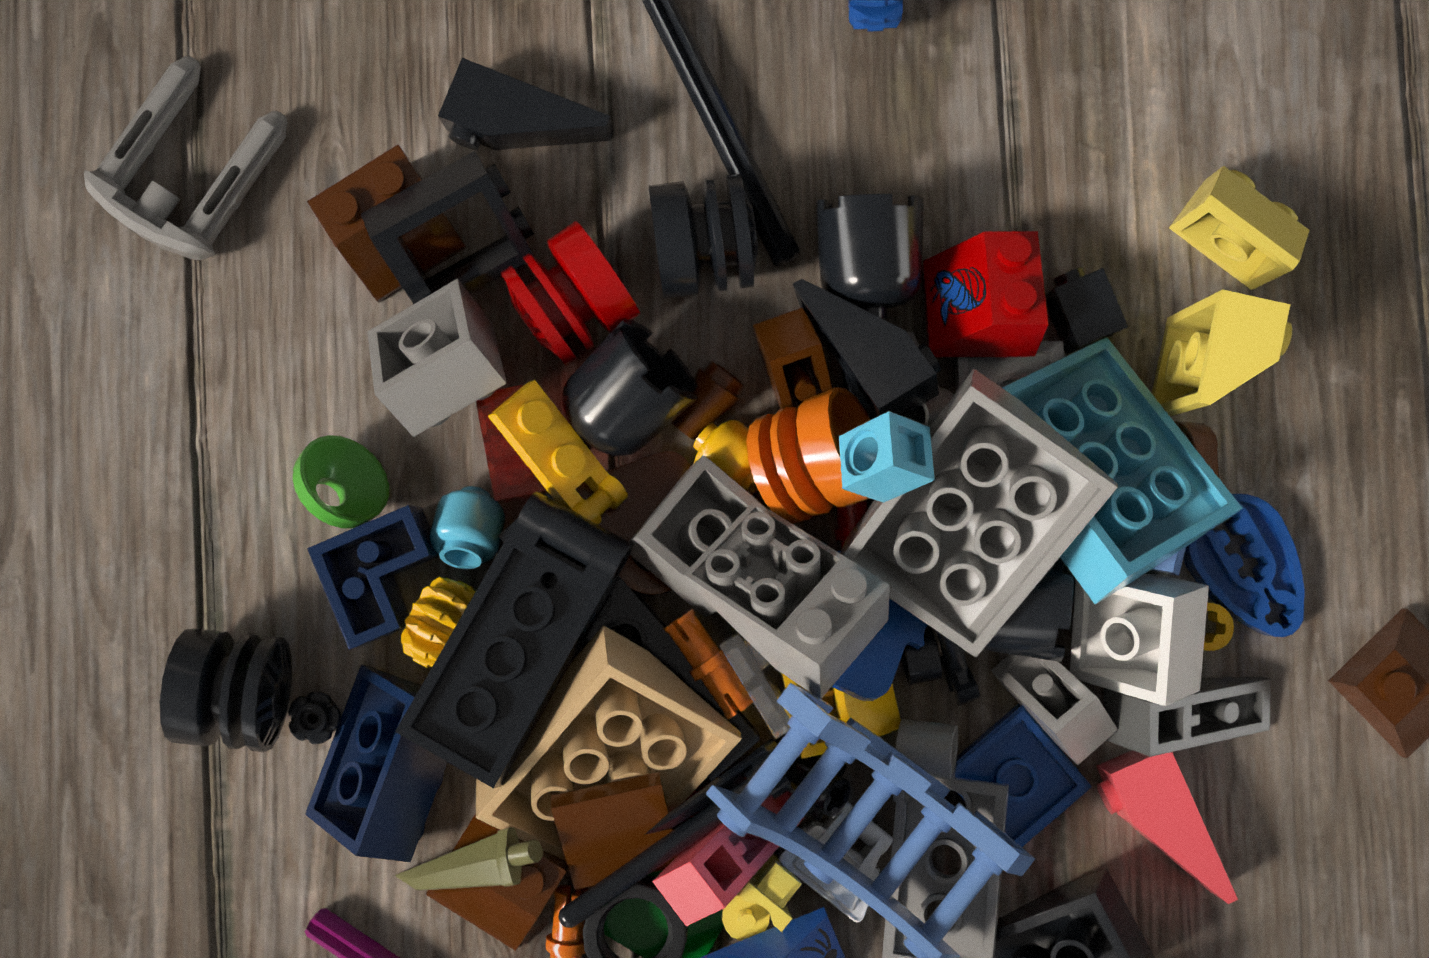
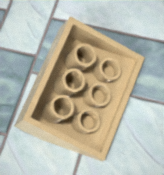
M603 625L567 668L502 786L493 789L476 779V818L500 830L510 827L515 828L518 839L523 841L538 840L543 851L566 861L551 811V795L660 772L668 810L671 812L695 791L741 741V732L648 650Z

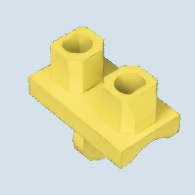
M773 853L732 901L722 909V921L725 930L731 937L739 941L766 931L770 917L773 925L781 932L792 920L786 904L802 883L780 863L777 854Z

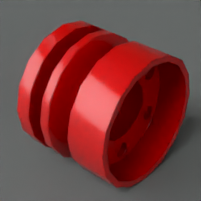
M574 221L547 240L549 249L556 262L555 266L547 270L530 253L523 257L536 277L532 282L525 285L512 265L501 272L508 287L511 303L541 346H544L559 357L565 366H568L577 359L564 341V338L575 332L588 351L595 347L586 326L588 321L595 318L611 333L623 319L634 320L641 315L634 300L611 265L577 221Z

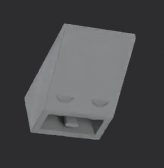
M755 500L683 574L684 579L776 670L820 700L888 621L890 584Z

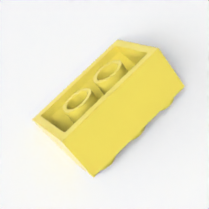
M1222 289L1167 317L1152 388L1153 396L1169 416H1174L1211 405L1279 361L1280 356L1286 352L1290 344L1292 324L1287 322L1291 304Z

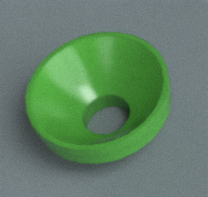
M334 435L319 437L305 447L296 459L293 467V483L301 503L312 515L328 525L339 528L358 527L377 517L387 504L389 483L381 463L368 449L352 439ZM325 484L333 488L339 496V506H330L324 503L317 494L316 485Z

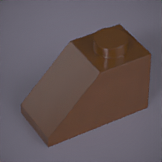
M803 307L753 325L763 364L780 409L784 407L798 408L805 399L832 389L822 344Z

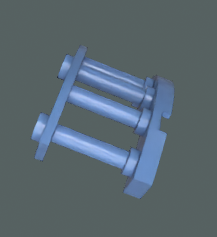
M790 683L777 702L792 715L787 722L791 728L740 794L715 785L709 788L706 795L720 808L717 817L727 828L739 836L744 837L746 833L768 840L805 860L803 862L805 867L822 882L830 884L833 879L902 932L906 936V939L903 941L904 945L917 958H959L960 955L943 940L944 936L993 873L999 876L1004 870L1006 873L1023 876L1035 858L977 810L973 814L959 802L954 807L944 799L950 789L903 753L851 717L845 723L830 715L829 713L833 707L829 703ZM819 739L825 741L824 744L828 748L780 811L775 814L761 806L809 742L816 744ZM855 759H858L874 770L871 774L874 781L827 842L822 844L798 828L797 825L846 762L852 764ZM904 790L925 806L921 811L924 817L875 881H873L843 859V857L892 794L898 796ZM951 828H954L976 846V849L972 852L975 859L929 919L923 923L892 895L942 831L948 833Z

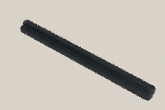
M642 0L728 174L741 175L743 188L753 206L756 230L773 264L779 267L794 261L799 256L800 249L675 0Z

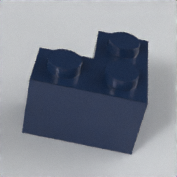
M404 506L307 548L349 650L370 644L406 627L405 619L410 614L394 576L439 557V554L431 545V528L422 507Z

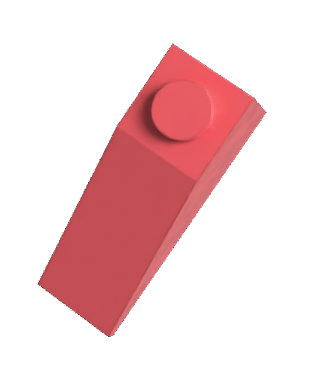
M1131 750L1097 765L1103 782L1097 784V789L1104 805L1111 814L1117 812L1128 824L1227 904L1238 900L1173 752L1149 757Z
M787 791L776 800L770 796L764 800L761 806L777 814L792 794ZM722 823L679 853L652 882L682 922L688 926L724 909L780 846L749 833H746L744 837L739 836Z

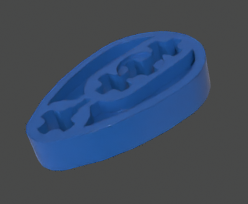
M1232 494L1242 509L1233 515L1232 519L1227 521L1226 526L1232 535H1243L1246 542L1241 544L1240 550L1245 558L1257 559L1258 565L1252 569L1255 577L1239 575L1238 569L1244 563L1238 553L1225 552L1224 546L1228 545L1230 538L1224 530L1212 529L1186 546L1183 561L1197 583L1209 586L1208 597L1215 604L1224 607L1237 622L1267 636L1286 637L1292 635L1300 628L1303 622L1305 597L1302 568L1294 541L1282 517L1269 503L1248 494ZM1269 602L1284 605L1285 610L1279 614L1281 624L1266 621L1265 616L1271 611Z

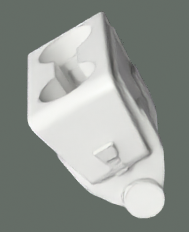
M847 802L838 814L830 816L824 823H820L817 820L812 821L807 826L801 828V830L822 844H825L853 806ZM871 821L859 836V839L867 845L859 853L851 847L843 859L875 881L880 871L879 868H876V864L880 856L892 844L893 837ZM782 847L777 849L778 859L785 868L854 922L858 923L864 919L868 904L834 879L830 884L819 880L805 867L803 863L805 860Z

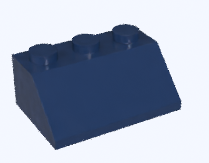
M362 664L305 815L355 856L411 862L418 841L424 833L425 822L435 795L443 782L444 771L448 762L395 732L421 685Z

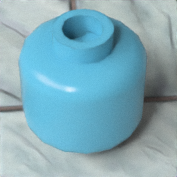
M468 486L442 496L437 505L430 531V542L433 549L439 554L440 559L444 563L459 569H475L481 564L493 559L499 550L501 539L498 535L503 532L505 524L504 509L486 490L479 487Z

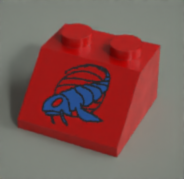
M984 231L923 261L922 275L927 344L935 357L1036 356L1049 325L1038 231Z

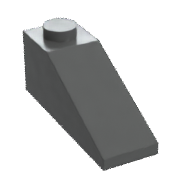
M1263 676L1201 678L1199 692L1167 706L1104 688V708L1118 729L1107 741L1152 757L1269 731L1271 679Z

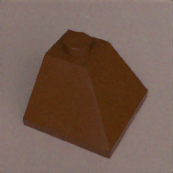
M1402 608L1328 681L1401 757L1407 759L1429 738V630L1408 609Z
M475 813L453 851L494 835L500 829L477 819ZM543 851L542 859L539 862L522 866L521 882L518 885L428 890L426 895L516 951L541 914L566 873L568 866L566 861Z

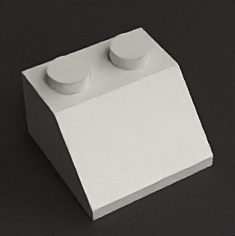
M1144 574L1134 582L1099 603L1094 604L1076 579L1070 673L1080 681L1163 706L1199 692L1209 586L1159 574Z

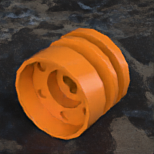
M835 387L805 399L798 408L784 407L779 409L776 414H766L756 418L749 426L746 442L748 462L754 482L769 509L792 524L807 521L812 516L827 514L833 505L847 507L871 499L842 489L839 436L870 421L868 413L857 397L846 388Z

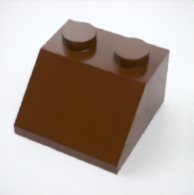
M399 144L307 201L335 247L377 302L383 301L402 289V286L369 238L361 213L423 180ZM444 212L401 235L424 273L429 272L467 248Z

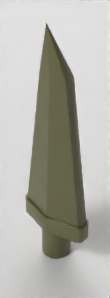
M510 827L501 829L494 835L394 876L418 891L487 886L509 887L520 884L522 866L539 862L543 856V849L540 842L535 839L519 843L515 828Z

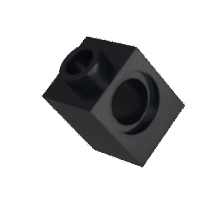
M1082 266L1053 279L1056 287L1045 295L1046 307L1060 341H1063L1066 354L1093 344L1105 337H1110L1129 327L1104 268L1086 275Z

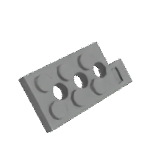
M902 719L899 725L896 749L950 790L958 792L965 800L966 808L974 814L977 810L1005 833L1009 785L955 777L958 749L957 725ZM904 790L898 796L893 794L896 808L891 859L924 817L921 811L925 806ZM951 828L948 833L942 831L892 896L925 923L928 920L927 908L929 903L935 900H943L974 861L975 857L972 855V852L976 849V846L954 828ZM940 845H949L955 848L960 854L962 861L960 871L952 875L940 873L932 862L933 850ZM993 873L958 918L955 926L944 936L943 940L960 955L959 958H995L1002 873L999 876ZM886 919L882 958H917L904 945L903 941L906 939V936Z

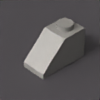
M1009 654L991 670L1016 701L1023 705L1049 737L1077 765L1118 731L1098 697L1058 661Z

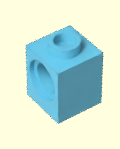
M888 411L839 436L842 489L884 503L935 480L929 426Z

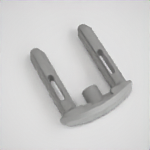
M184 56L170 64L99 167L94 171H84L85 187L90 195L109 214L140 237L164 250L189 259L203 260L215 256L216 253L213 251L212 246L213 242L235 210L240 207L242 200L286 138L288 121L286 116L278 111H271L258 118L185 225L177 227L166 221L180 201L177 196L156 182L151 181L136 202L126 196L125 188L148 155L153 152L155 145L199 84L200 63L191 56Z

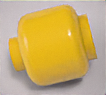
M729 420L720 426H716L714 423L709 424L694 442L693 447L698 451L694 463L702 455H705L742 488L753 495L758 491V488L754 482L748 462L746 440L749 428L737 420Z

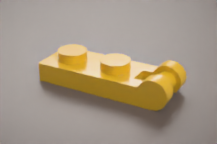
M536 380L526 383L488 415L489 419L556 502L599 525L602 522L601 515L608 508L616 509L627 499L628 494L623 485L615 477L607 473ZM584 481L594 492L586 500L576 491V488Z

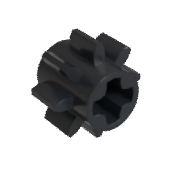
M823 754L804 759L800 756L794 761L785 774L793 786L788 792L793 794ZM846 764L842 766L805 814V818L812 817L819 822L824 814L834 816L843 809L851 792L850 782L842 777L847 768Z

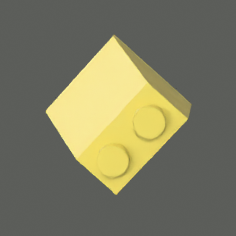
M1222 166L1205 179L1170 225L1169 229L1250 290H1253L1294 270L1300 262L1310 230L1297 221L1298 216L1291 208L1280 202H1272L1255 189L1254 182L1247 175Z

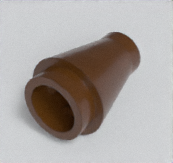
M713 360L709 362L705 369L699 367L694 377L698 387L692 393L698 397L697 400L671 422L677 429L693 440H696L704 428L714 423L741 400L738 394L745 386L738 378Z

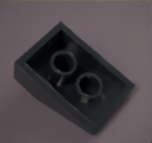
M1108 869L1061 885L998 918L995 958H1155Z

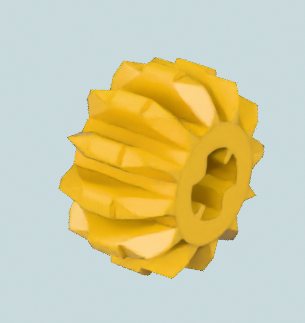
M438 577L431 582L430 586L423 588L420 598L417 602L412 603L413 609L405 619L406 627L401 634L403 653L412 657L414 662L426 668L432 667L476 592L473 590L474 588L462 581L451 580L447 577Z

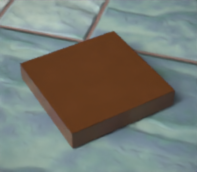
M660 772L550 796L551 811L574 890L594 886L673 831L672 828L646 834L669 813ZM678 855L653 872L664 870Z

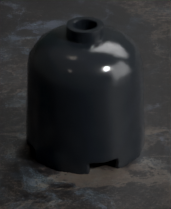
M892 194L838 196V208H832V204L828 203V200H818L816 202L822 289L881 319H887V308L902 306L913 299L920 288L922 278L923 198L916 195L908 196V206L893 204Z
M623 319L568 379L562 392L564 413L575 432L589 450L594 448L611 456H627L636 453L698 398L692 393L698 385L678 355L672 349H669L663 355L655 346L647 341L653 334L652 331L634 320Z
M1060 557L983 650L1051 661H1062L1065 654V646L1055 645L1059 635V628H1070L1074 575L1062 574V570L1067 571L1068 567Z

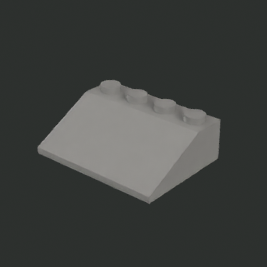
M973 369L930 426L935 480L884 503L874 500L846 537L840 554L890 584L889 598L974 657H977L1118 488V484L1022 401Z

